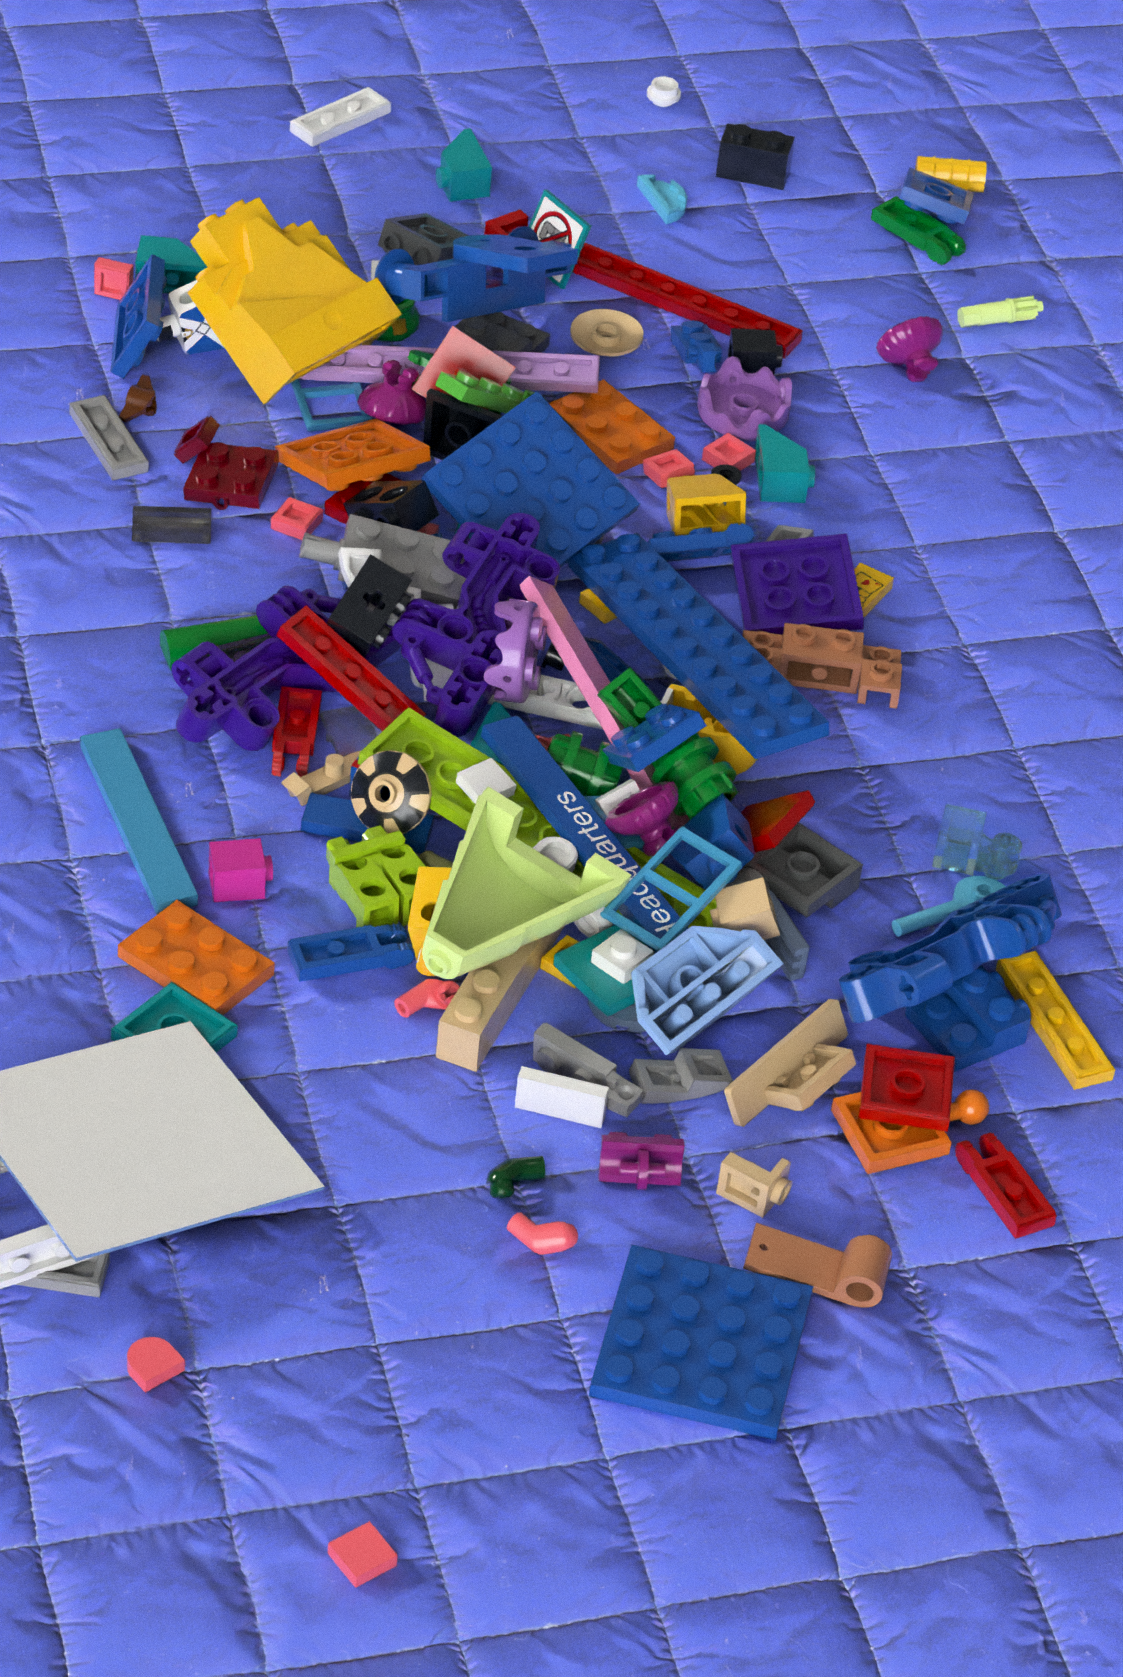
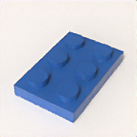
M153 254L130 285L116 309L110 373L123 379L131 367L137 368L140 365L145 354V347L149 341L155 342L158 339L163 328L160 314L165 305V299L162 298V292L167 283V277L164 276L165 260Z

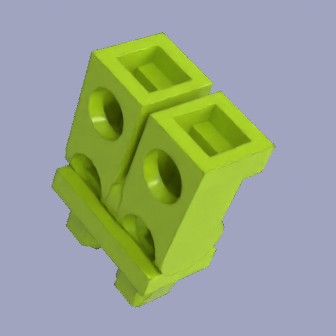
M379 825L367 829L362 834V841L355 844H350L342 836L328 840L326 843V859L329 863V884L351 909L356 917V927L393 925V923L398 924V920L401 925H408L419 866H426L413 849L405 844V837L400 830L388 834Z

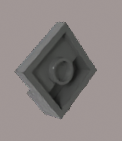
M427 213L385 219L378 246L383 248L386 253L393 249H403L411 255L414 265H421L453 259V241L456 238L469 235Z
M502 312L462 319L455 326L491 351L542 353L549 346L550 341L549 333L504 315Z
M798 822L775 848L756 852L753 859L743 868L749 867L758 871L766 879L770 890L774 892L778 899L805 917H809L824 904L833 909L859 888L863 864Z

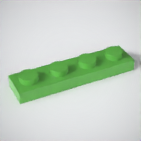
M460 370L457 376L441 371L435 386L462 402L502 413H508L535 393L527 389L523 392L506 383L501 386L485 377H481L479 380L473 375Z

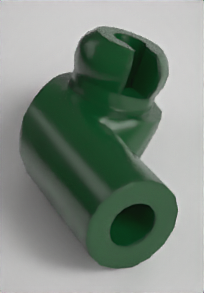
M543 1156L504 1160L487 1175L486 1183H490V1195L493 1198L511 1197L514 1193L512 1181L544 1179Z

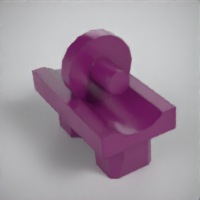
M610 1132L608 1135H602L598 1173L599 1182L636 1183L637 1190H646L647 1184L681 1186L684 1139H674L672 1135L655 1134L654 1137L628 1136L626 1132Z

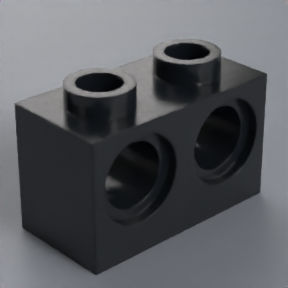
M424 480L374 481L343 503L348 516L353 514L413 531H418L439 516Z

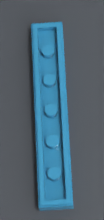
M121 729L80 736L81 750L156 914H159L176 900L188 907L198 906L197 891Z

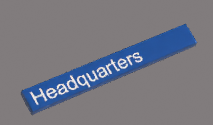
M519 715L483 725L481 737L559 836L570 841L575 846L578 852V860L585 867L586 862L597 853L630 873V882L641 870L640 866L606 826ZM646 880L618 908L624 917L659 939L680 919V916L656 886ZM646 944L647 947H649L650 949H652V950L654 951V954H655L656 952H658V951H656L655 949H653L652 947H650V946H648V945Z

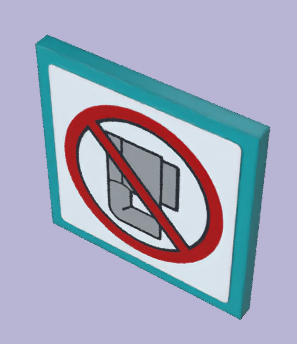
M549 190L543 191L529 224V227L537 234L539 242L554 240L572 244L571 248L578 249V257L591 229V225ZM575 264L571 265V273L574 269ZM571 273L547 278L560 289H565Z

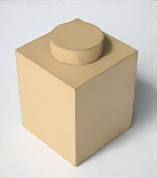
M764 877L723 888L715 896L717 908L710 910L714 927L740 932L743 929L756 930L763 940L780 936L773 901Z

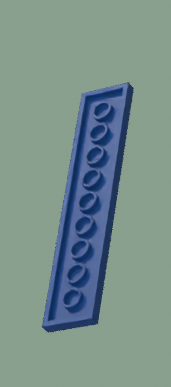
M638 533L623 534L617 539L601 544L587 545L582 549L581 553L568 562V567L755 759L829 736V721Z

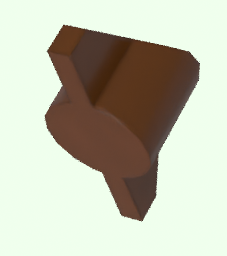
M142 374L137 385L133 384L130 387L125 406L119 415L122 422H128L142 414L153 416L156 413V394L149 376Z

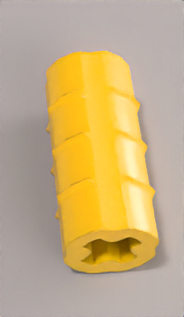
M935 155L933 157L917 156L916 170L970 192H984L986 161L953 159L952 157L939 158L935 157Z

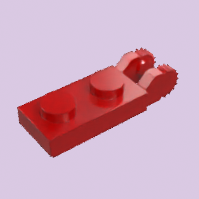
M281 686L278 704L280 718L274 730L272 740V752L274 754L271 774L273 776H281L284 770V753L300 755L297 759L296 772L299 777L308 774L310 756L314 754L322 703L321 690Z
M990 1132L981 1135V1138H979V1148L986 1159L981 1157L970 1141L965 1140L956 1144L955 1156L959 1165L962 1166L966 1174H970L969 1176L1015 1239L1055 1225L1057 1217L1055 1210L1014 1154L1006 1150L994 1133Z

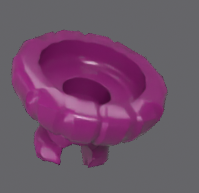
M928 316L903 321L883 334L877 342V352L884 361L897 365L905 364L907 367L906 375L911 382L924 381L927 375L931 373L930 371L938 366L937 358L932 357L931 353L941 343L943 328L938 319Z
M396 360L387 361L382 366V373L385 375L384 380L365 387L358 397V405L367 415L376 417V419L383 422L402 425L422 422L425 418L426 402L420 394L412 390V384L419 376L418 371L409 367L404 369L402 375H400L402 368L400 362Z
M663 781L638 791L629 798L624 799L608 813L605 820L606 826L616 834L640 835L644 842L642 848L645 854L654 856L678 830L677 827H671L668 820L678 802L677 786L674 782Z

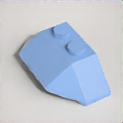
M691 926L631 972L638 1022L666 1056L672 1054L736 1006L784 963L756 930L743 929L740 932L726 928Z

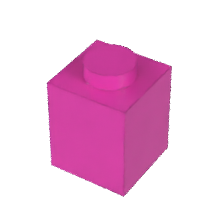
M261 838L209 842L208 874L213 902L265 899L266 881L273 880V864L271 855L263 854Z

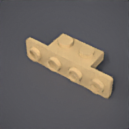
M828 999L725 1088L724 1093L734 1125L744 1127L768 1105L788 1108L792 1111H804L811 1107L817 1098L831 1086L837 1084L841 1077L856 1065L852 1049L836 1047L848 1035L838 1000Z

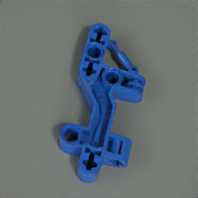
M1043 873L1026 877L953 911L932 934L896 951H873L850 960L848 964L851 972L842 976L839 979V983L851 1021L853 1023L866 1022L898 1008L916 1006L949 990L954 981L971 974L985 962L1022 955L1025 950L1049 942L1052 930L1055 928L1054 920L1062 916L1050 874Z

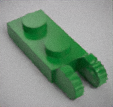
M898 196L872 209L871 220L883 226L887 231L893 232L908 241L914 247L926 251L929 259L937 262V264L944 265L951 260L953 255L955 257L960 256L966 250L965 241L960 235L958 236L957 233L948 229L947 225L925 212L909 208L904 204V200L899 199Z

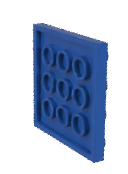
M538 391L425 472L421 480L425 481L429 491L460 525L465 522H474L498 531L506 518L511 514L525 513L533 516L540 525L535 549L555 558L560 568L581 553L584 547L595 543L632 515L640 505L636 498Z
M631 1244L590 1383L589 1396L776 1440L813 1286Z

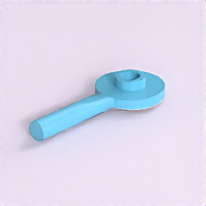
M986 876L966 877L957 883L952 901L893 920L892 930L899 937L943 922L953 911L1006 886Z

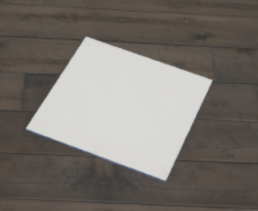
M191 1021L0 1071V1160L76 1262L319 1192L325 1188Z

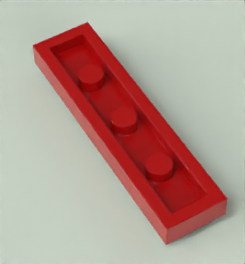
M307 605L280 626L276 636L381 731L387 728L408 707L420 715L426 716L422 709Z

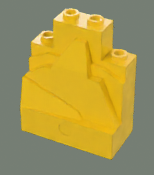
M260 197L248 203L241 199L225 210L226 214L220 217L216 213L206 217L197 225L200 230L190 240V243L207 268L195 276L198 282L191 288L188 294L263 405L268 403L289 383L360 344L371 345L402 315L379 279L376 277L366 282L353 273L328 236L321 235L312 220L300 226L293 222L281 230Z

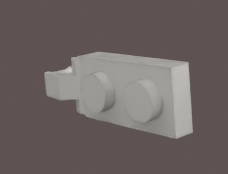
M543 1023L534 1032L533 1061L537 1062L546 1072L609 1087L607 1109L625 1117H628L642 1102L643 1089L616 1073L617 1065L548 1023Z

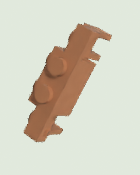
M785 623L783 635L764 631L743 630L742 636L793 686L857 694L858 688L857 703L861 704L866 702L867 691L890 693L889 708L897 709L901 690V650L863 645L864 633L814 627L806 624Z

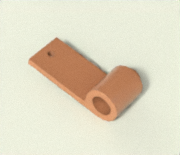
M756 1222L743 1269L813 1286V1293L855 1307L867 1308L877 1305L882 1300L892 1259V1250L884 1240L877 1236L861 1235L852 1238L847 1244L845 1251L842 1252Z

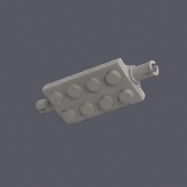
M350 514L347 520L344 539H340L337 542L305 532L300 547L299 558H307L333 565V570L339 571L338 580L343 582L345 580L339 563V550L341 547L381 549L384 563L412 580L410 587L421 589V599L435 604L453 603L454 609H457L461 587L467 579L450 570L443 561L442 553L451 540Z

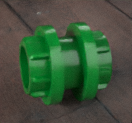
M572 731L570 737L559 733L553 736L547 752L583 796H602L617 787L623 767L610 764L609 758L603 752V749L610 745V743L602 741L598 751L580 745L583 737L582 733Z
M695 733L651 763L655 769L652 775V782L654 784L668 781L674 782L677 786L679 796L677 805L673 810L677 816L687 815L691 820L721 794H724L730 802L735 797L737 789L733 781L736 777V771L727 761L718 763L713 761L718 754L719 748L710 737L701 738L698 733Z

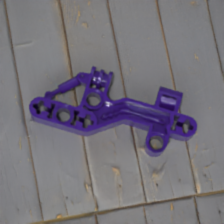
M514 513L509 515L498 531L474 522L461 524L442 553L445 565L455 573L467 578L461 587L457 609H449L420 598L413 599L408 603L400 619L396 621L392 628L395 640L402 645V656L408 660L418 682L425 685L427 690L426 700L438 706L435 724L456 737L464 736L470 731L497 687L489 685L483 677L487 667L501 663L503 658L501 650L495 643V638L499 633L507 631L505 620L495 615V604L506 601L508 597L527 601L520 589V584L528 576L551 584L556 589L560 565L555 558L535 549L540 525L529 514ZM426 659L453 670V673L442 689L433 685L431 681L433 674Z
M283 586L276 594H273L268 600H263L256 607V615L260 624L272 638L266 639L235 662L216 645L208 641L202 642L172 664V676L178 686L188 696L176 721V728L179 734L187 741L199 743L209 739L223 729L243 749L259 751L267 745L280 718L279 710L267 696L274 691L281 690V686L321 690L322 692H338L278 638L276 634L282 624L306 605L327 623L328 618L322 612L333 613L341 599L317 595L312 589L300 592L292 586ZM386 624V626L391 628V631L380 649L378 650L372 646L365 656V659L374 667L396 653L402 646L395 640L392 634L393 626Z

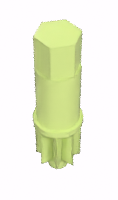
M1033 295L961 307L958 309V322L960 327L964 328L1036 319V316H1039L1038 312L1043 311V302L1034 299Z

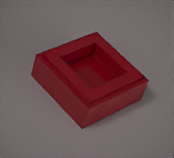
M207 416L186 430L174 451V456L184 464L208 448L220 424L212 416Z

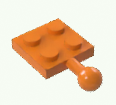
M974 1089L961 1092L956 1097L955 1102L951 1103L950 1121L959 1119L968 1125L981 1123L989 1113L987 1097L982 1092ZM861 1092L833 1098L831 1112L867 1174L949 1155L952 1142L945 1131L859 1119Z

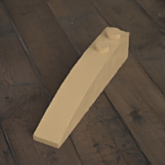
M564 926L548 936L520 946L514 954L468 973L439 1020L436 1058L477 1072L540 968L541 958L552 948Z

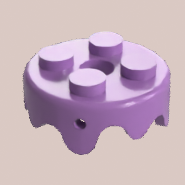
M729 357L723 362L718 372L712 375L704 374L697 402L699 416L710 428L723 435L730 433L738 439L756 441L758 424L768 425L778 432L787 423L791 408L792 382L788 377L782 378L779 382L768 367H762L756 373H746L742 369L741 361L737 357Z
M509 599V601L497 602L494 606L495 615L505 620L507 631L499 633L495 638V643L502 652V662L487 667L483 677L489 685L497 687L493 693L494 700L524 703L530 691L538 690L541 666H536L538 650L544 651L547 626H543V618L540 617L537 603Z

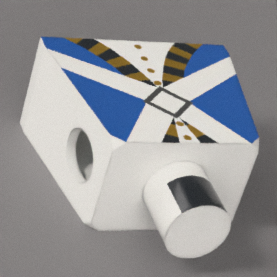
M197 280L169 293L168 301L171 314L160 318V321H163V328L157 339L160 342L177 337L184 352L189 355L225 349L188 294L191 288L198 282Z

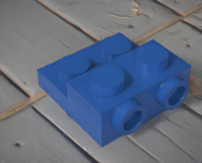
M982 965L971 974L954 981L949 990L916 1006L906 1007L905 1012L906 1018L940 1055L955 1057V1072L1026 1043L1031 1021V1012L1026 1002L1022 999L1013 1000L1005 991V983L1001 975L996 971L988 972Z

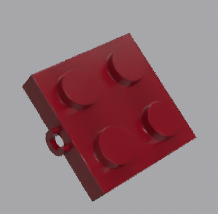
M221 442L210 443L209 447L200 452L183 487L184 500L213 503L215 508L219 510H225L228 505L259 509L279 464L278 450L227 445ZM220 498L224 499L223 505L219 504Z

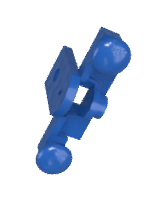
M521 226L512 230L508 235H471L456 238L453 241V259L414 265V261L407 251L393 249L380 259L375 270V278L379 279L395 304L402 302L404 299L422 302L442 298V321L451 322L545 303V278L571 273V265L577 264L578 249L571 248L572 244L554 240L539 242L537 234L533 229ZM486 265L503 268V281L486 280Z

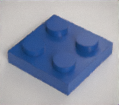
M909 167L899 199L904 200V204L911 209L917 211L927 209L937 213V218L946 223L956 224V222L964 224L970 211L974 193Z
M661 704L647 712L645 715L646 721L637 727H626L613 735L611 738L613 743L604 748L603 752L609 758L610 764L639 772L707 725L698 711L671 704L668 706L667 704Z

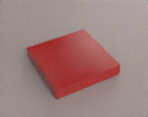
M809 790L745 807L741 814L750 824L755 852L775 848L814 806L815 800Z
M867 1044L858 1118L948 1132L955 1057Z

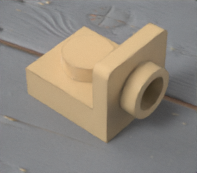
M730 1152L721 1162L716 1194L763 1218L774 1204L780 1206L787 1198L792 1187V1181L788 1180L791 1162L782 1158L769 1172L757 1164Z

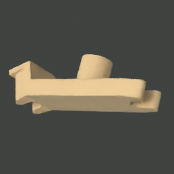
M360 751L344 757L339 754H329L326 757L325 766L302 777L293 772L281 783L288 789L290 796H296L300 805L304 806L308 802L310 793L325 795L350 783L351 765L359 757Z

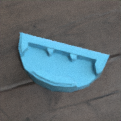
M652 174L638 176L637 187L666 224L678 221L685 214L687 194L684 188L677 182L671 180L669 184L664 181L655 180V175Z

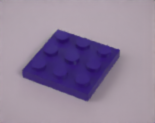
M847 533L731 545V559L744 630L764 631L783 635L785 623L806 624L814 627L845 629L849 631L864 629V616Z

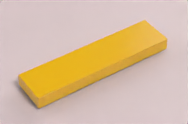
M1032 951L1017 957L999 959L996 972L1003 978L1005 986L1015 1000L1022 999L1028 1005L1031 1012L1030 1024L1073 1089L1076 1090L1113 1080L1115 1068L1038 953Z

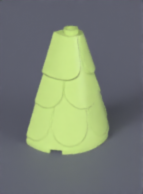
M487 787L477 798L464 839L459 842L449 878L442 882L422 948L425 965L433 975L444 979H453L514 954L520 946L548 936L561 927L585 917L610 903L626 887L631 874L595 853L586 862L582 878L578 877L517 839L516 834L524 808L492 788Z

